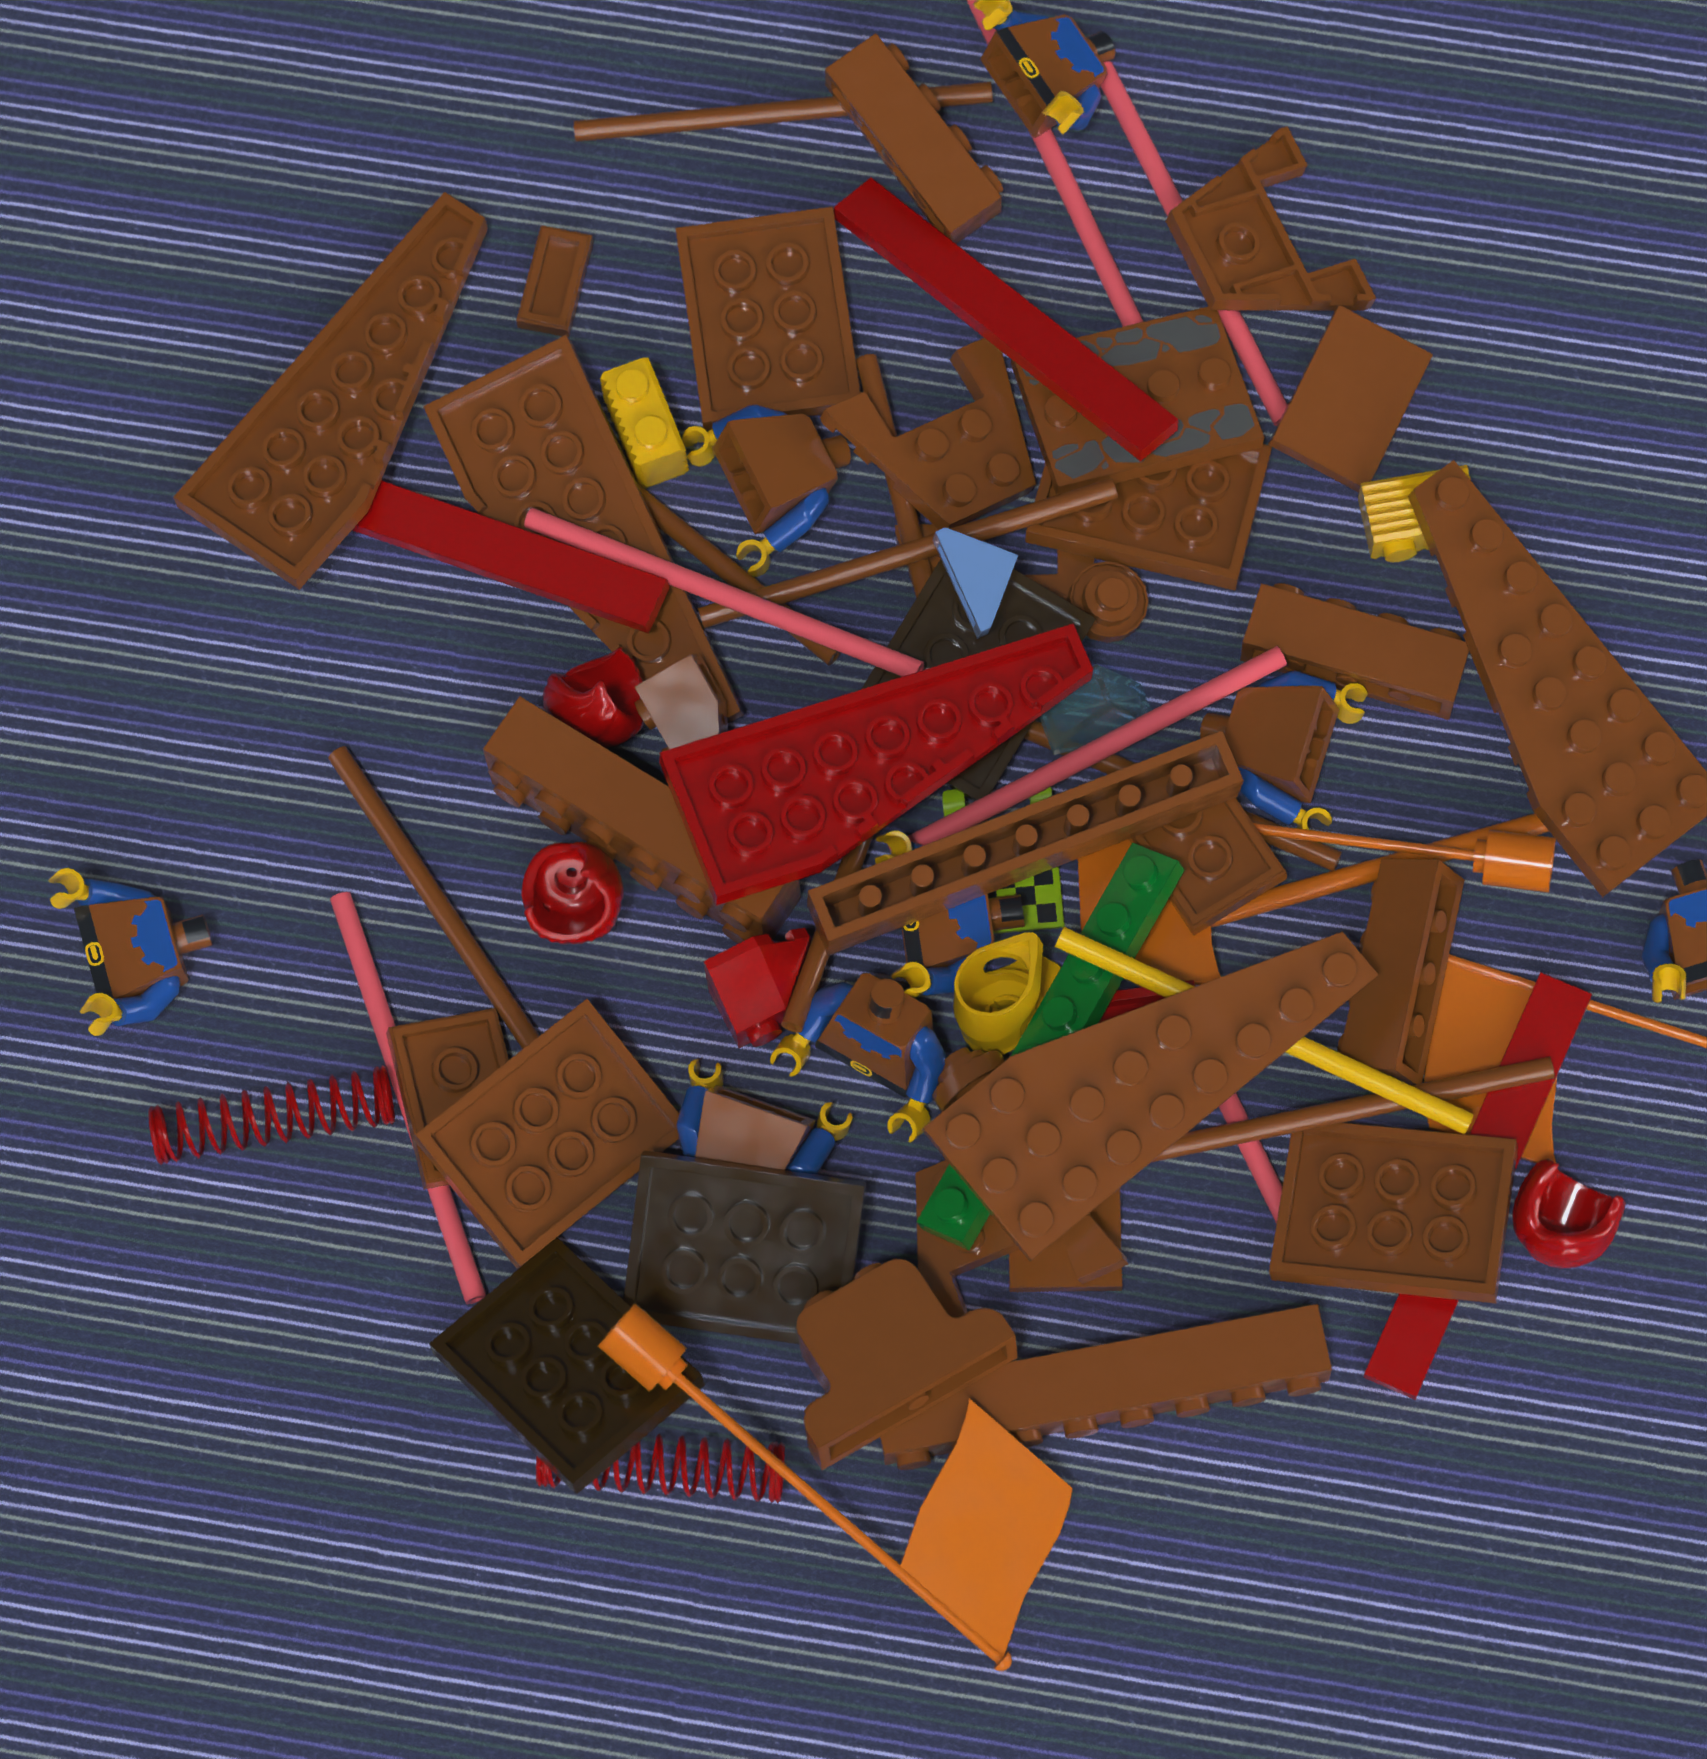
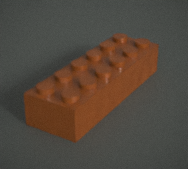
M521 696L516 700L483 748L489 770L488 773L492 784L495 785L493 791L501 799L518 808L525 803L540 813L538 816L540 821L556 833L566 835L570 831L585 840L586 843L599 847L612 860L616 859L631 868L630 875L644 887L652 891H657L659 887H662L678 897L675 902L688 914L698 919H703L707 915L724 925L721 929L722 932L737 944L753 936L769 934L771 940H773L801 899L799 880L716 906L669 786Z

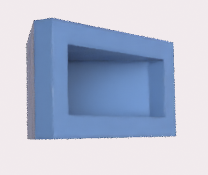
M942 528L935 532L932 539L977 639L988 634L1018 555L952 529Z

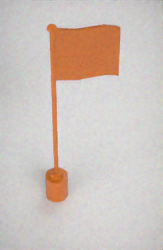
M1253 823L1259 833L1266 836L1473 861V872L1483 873L1482 885L1546 893L1550 891L1556 838L1489 830L1487 841L1477 839L1475 850ZM1129 839L1077 859L1081 931L1132 844ZM1168 899L1135 959L1182 981L1194 980L1196 985H1202L1220 978L1212 947L1211 926L1193 936Z
M1449 954L1426 1062L1424 1083L1499 1067L1536 982ZM1590 1000L1586 1009L1707 1049L1706 1036L1594 1000ZM1557 1078L1521 1158L1523 1160L1537 1164L1541 1160L1549 1159L1556 1163L1553 1147L1552 1118ZM1487 1093L1446 1101L1474 1114L1465 1135L1470 1134ZM1427 1118L1429 1129L1444 1133L1462 1134Z
M636 1303L626 1311L601 1340L598 1347L648 1391H651L657 1383L664 1390H667L673 1382L992 1659L996 1663L993 1667L994 1670L1005 1671L1011 1666L1012 1656L1009 1651L1006 1652L1023 1599L1061 1532L1070 1505L1072 1487L970 1398H968L966 1414L957 1441L919 1508L906 1549L899 1564L681 1373L688 1364L680 1357L687 1348Z

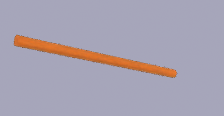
M1534 813L1428 843V845L1475 850L1477 839L1487 841L1489 830L1528 835H1540L1549 832V830ZM1396 852L1273 887L1211 925V928L1374 882L1378 877L1381 859H1437L1445 862L1452 860V858Z

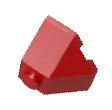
M806 928L788 931L785 934L787 941L777 943L771 940L769 934L753 936L703 961L709 994L738 1048L749 1043L753 1047L762 1046L771 1042L782 1033L781 1027L783 1026L781 1023L811 944Z

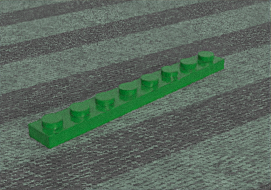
M1132 843L1080 934L1135 959L1185 871L1180 862ZM1068 954L1011 1056L1098 1024L1123 978ZM949 1164L916 1222L924 1231L966 1250H970L990 1213Z

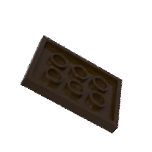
M940 559L887 647L923 661V670L1069 624H1074L1082 642L1096 618L1013 569L988 634L977 639ZM875 666L862 689L900 678L901 676ZM1033 722L951 779L946 785L964 793V796L972 801L990 794Z
M644 1150L640 1159L623 1300L630 1307L636 1303L661 1325L799 1344L796 1324L800 1313L804 1310L805 1304L812 1297L823 1291L831 1290L835 1292L853 1281L866 1182Z
M555 1238L429 1343L433 1354L576 1495L691 1398L674 1382L667 1390H664L657 1383L651 1391H648L598 1347L601 1340L630 1306L558 1238ZM681 1356L680 1358L688 1364L681 1374L698 1389L703 1388L705 1383L702 1374Z

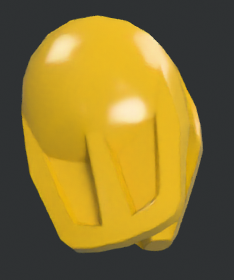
M1034 932L1022 933L978 948L960 965L954 981L953 1009L964 1041L973 1051L980 1049L986 1053L996 1050L1000 1051L1003 1055L1014 1050L1061 967L1042 956L1043 943ZM1007 957L1017 960L1008 966L989 972L984 971L986 963L995 958Z

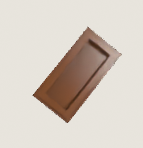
M541 225L516 319L518 328L557 336L567 335L569 338L594 243L592 235Z

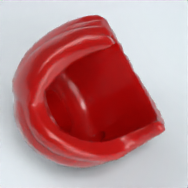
M618 647L603 657L571 668L564 675L552 673L548 677L547 685L543 690L544 710L606 749L618 746L635 736L645 724L635 706V701L640 699L635 686L643 682L640 670L636 667L635 660L630 658L628 653L623 651L622 647Z
M586 842L550 844L535 854L524 874L521 890L525 908L524 914L530 928L540 938L548 939L551 943L575 945L583 944L587 941L592 942L596 938L603 937L609 933L616 924L624 896L621 874L614 861L597 846ZM568 868H575L576 870L569 871Z
M1549 1159L1541 1160L1525 1177L1514 1201L1512 1218L1515 1234L1528 1253L1536 1261L1544 1265L1569 1269L1589 1264L1599 1258L1613 1241L1624 1214L1625 1200L1618 1195L1614 1197L1588 1188L1558 1169L1559 1164Z

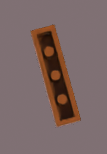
M875 33L825 68L826 87L932 226L957 244L1001 213L1002 196L1000 193L1003 192L1002 184L987 165L979 168L969 155L972 147L962 130L955 124L948 127L937 112L941 107L932 91L924 83L917 87L906 73L910 67L899 48L894 43L886 46L877 33Z
M1261 583L1243 639L1240 661L1246 662L1278 646L1287 662L1286 666L1277 670L1278 672L1299 671L1334 682L1336 688L1341 690L1348 684L1359 683L1364 686L1369 698L1449 720L1467 663L1469 649L1466 642L1461 640L1458 634L1447 629L1433 628L1427 631L1410 626L1407 620L1394 614L1380 613L1378 616L1357 611L1353 604L1345 600L1329 598L1322 601L1304 596L1302 590L1289 584L1277 583L1269 586Z
M1381 859L1378 877L1371 889L1372 905L1367 928L1360 940V953L1378 973V976L1349 999L1350 1007L1345 1030L1339 1039L1337 1052L1409 1085L1420 1084L1423 1081L1465 881L1442 861L1437 859Z

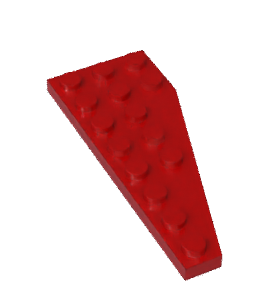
M1069 624L660 752L659 763L716 906L821 873L1092 679L1093 667L1074 624Z

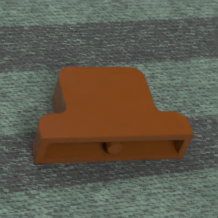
M893 1259L884 1264H870L861 1269L854 1276L852 1282L835 1292L827 1290L815 1295L805 1304L804 1310L800 1313L796 1324L801 1355L826 1393L811 1402L804 1410V1426L809 1451L821 1470L828 1468L1017 1358L1015 1333L1005 1318L993 1309L980 1308L972 1310L958 1318L949 1316L918 1269L911 1262L903 1259Z

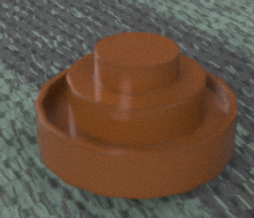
M1111 561L1093 563L1083 569L1069 588L1067 598L1069 603L1096 618L1086 636L1092 640L1105 643L1121 641L1133 634L1146 616L1149 601L1146 587L1138 574L1124 564Z
M967 1047L961 1048L945 1058L944 1070L938 1077L939 1085L932 1094L933 1100L941 1112L946 1110L1006 1061L1000 1051L993 1050L984 1053L983 1050L979 1049L970 1052Z

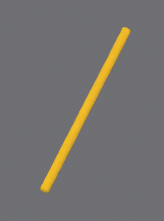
M1063 927L1055 944V947L1165 998L1195 987L1066 927ZM1303 1037L1285 1052L1462 1134L1466 1133L1474 1114L1309 1038Z

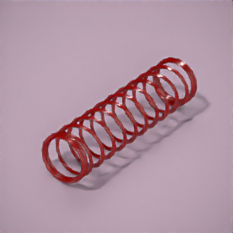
M383 1065L381 1068L375 1066L373 1069L374 1121L369 1112L358 1073L354 1070L352 1071V1125L347 1116L336 1077L333 1074L330 1075V1129L325 1120L314 1081L309 1078L307 1081L309 1103L308 1133L303 1124L292 1085L287 1082L285 1084L287 1104L286 1137L275 1110L270 1088L268 1086L263 1088L265 1106L264 1140L257 1127L248 1092L243 1089L241 1092L243 1108L242 1144L235 1131L226 1096L221 1093L219 1096L221 1111L220 1148L213 1135L204 1100L199 1097L197 1100L200 1130L198 1152L191 1139L182 1104L177 1101L178 1147L176 1156L169 1143L162 1108L158 1104L155 1107L151 1105L148 1109V1118L156 1160L162 1165L163 1162L167 1164L170 1158L176 1163L181 1159L183 1132L190 1151L199 1159L203 1155L205 1148V1128L212 1147L221 1155L225 1151L227 1143V1124L234 1143L243 1151L248 1144L249 1120L256 1139L263 1147H266L270 1140L271 1116L279 1137L285 1143H288L292 1136V1108L302 1135L309 1140L314 1132V1104L324 1131L331 1136L336 1128V1100L346 1127L353 1132L357 1128L358 1096L365 1117L372 1127L375 1128L379 1124L380 1113L382 1121L386 1126L389 1123L393 1125L395 1113L387 1069Z
M660 1433L656 1436L645 1488L642 1479L640 1441L631 1448L627 1472L622 1486L618 1460L613 1463L615 1485L621 1493L628 1487L635 1461L638 1487L641 1493L645 1495L652 1485L658 1460L660 1486L662 1492L668 1496L674 1488L681 1459L683 1489L689 1498L696 1491L703 1462L706 1491L711 1499L715 1498L718 1494L726 1463L729 1494L736 1501L743 1489L748 1462L753 1499L756 1502L762 1499L768 1476L769 1501L771 1503L776 1501L778 1504L782 1497L783 1477L766 1462L760 1490L757 1494L754 1452L747 1446L745 1447L737 1490L734 1492L731 1441L729 1438L723 1443L713 1492L710 1481L709 1446L706 1436L701 1440L695 1475L690 1490L687 1477L686 1440L683 1435L678 1439L668 1488H666L664 1472L663 1436ZM772 1441L769 1444L768 1450L784 1463V1443L781 1441L778 1444L777 1441ZM536 1456V1484L539 1487L543 1485L546 1488L550 1485L552 1488H555L561 1479L556 1476L555 1481H553L552 1470ZM610 1467L603 1472L600 1485L598 1478L592 1481L597 1491H601L605 1486Z

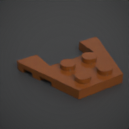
M1288 126L1277 130L1266 143L1256 150L1253 148L1240 158L1238 164L1219 177L1217 175L1173 208L1166 219V223L1210 310L1334 311L1338 305L1351 311L1370 309L1376 297L1356 258L1314 272H1306L1264 190L1265 187L1302 176L1308 166Z
M985 338L957 349L949 359L975 400L970 404L897 437L892 436L865 391L826 408L820 416V420L832 433L837 429L856 446L853 452L867 465L874 463L895 482L892 488L939 530L945 527L949 529L976 519L1029 494L1036 485L1002 351Z
M947 1160L915 1173L917 1219L948 1167L949 1163ZM991 1214L970 1250H966L928 1233L917 1224L918 1271L946 1313L953 1318H958L968 1312L958 1287L956 1276L1019 1250ZM1090 1214L1061 1236L1077 1280L1082 1284L1129 1265L1126 1256Z

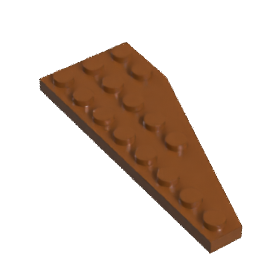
M444 192L173 496L177 507L300 590L369 511L488 230L485 217Z
M567 335L423 406L465 499L480 515L547 537L524 527L527 513L531 508H535L674 563L575 348ZM670 585L649 634L568 606L612 652L618 647H622L623 651L635 660V665L640 670L643 682L690 654H700L727 701V722L730 723L744 716L688 592Z
M1453 460L1414 488L1408 495V499L1431 556L1436 555L1448 585L1445 588L1452 608H1457L1466 630L1463 636L1493 712L1499 713L1511 744L1508 746L1515 766H1520L1529 788L1526 794L1532 810L1594 888L1604 897L1707 817V771Z
M1342 931L1013 1055L923 1127L922 1131L1031 1262L1378 976V973Z

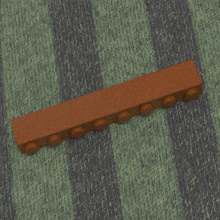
M1221 730L808 890L807 907L825 951L829 956L1238 797L1244 780Z
M1318 1304L1009 1362L881 1436L880 1442L885 1465L897 1463L898 1470L917 1469L931 1464L930 1457L950 1453L957 1441L966 1414L968 1398L1028 1448L1041 1444L1043 1442V1435L1064 1432L1065 1438L1069 1439L1081 1438L1097 1433L1099 1431L1098 1425L1120 1421L1122 1428H1133L1152 1423L1154 1421V1414L1176 1410L1177 1417H1191L1210 1411L1209 1404L1231 1400L1233 1407H1243L1265 1401V1393L1287 1389L1288 1396H1302L1317 1392L1322 1389L1321 1383L1329 1381L1332 1371Z

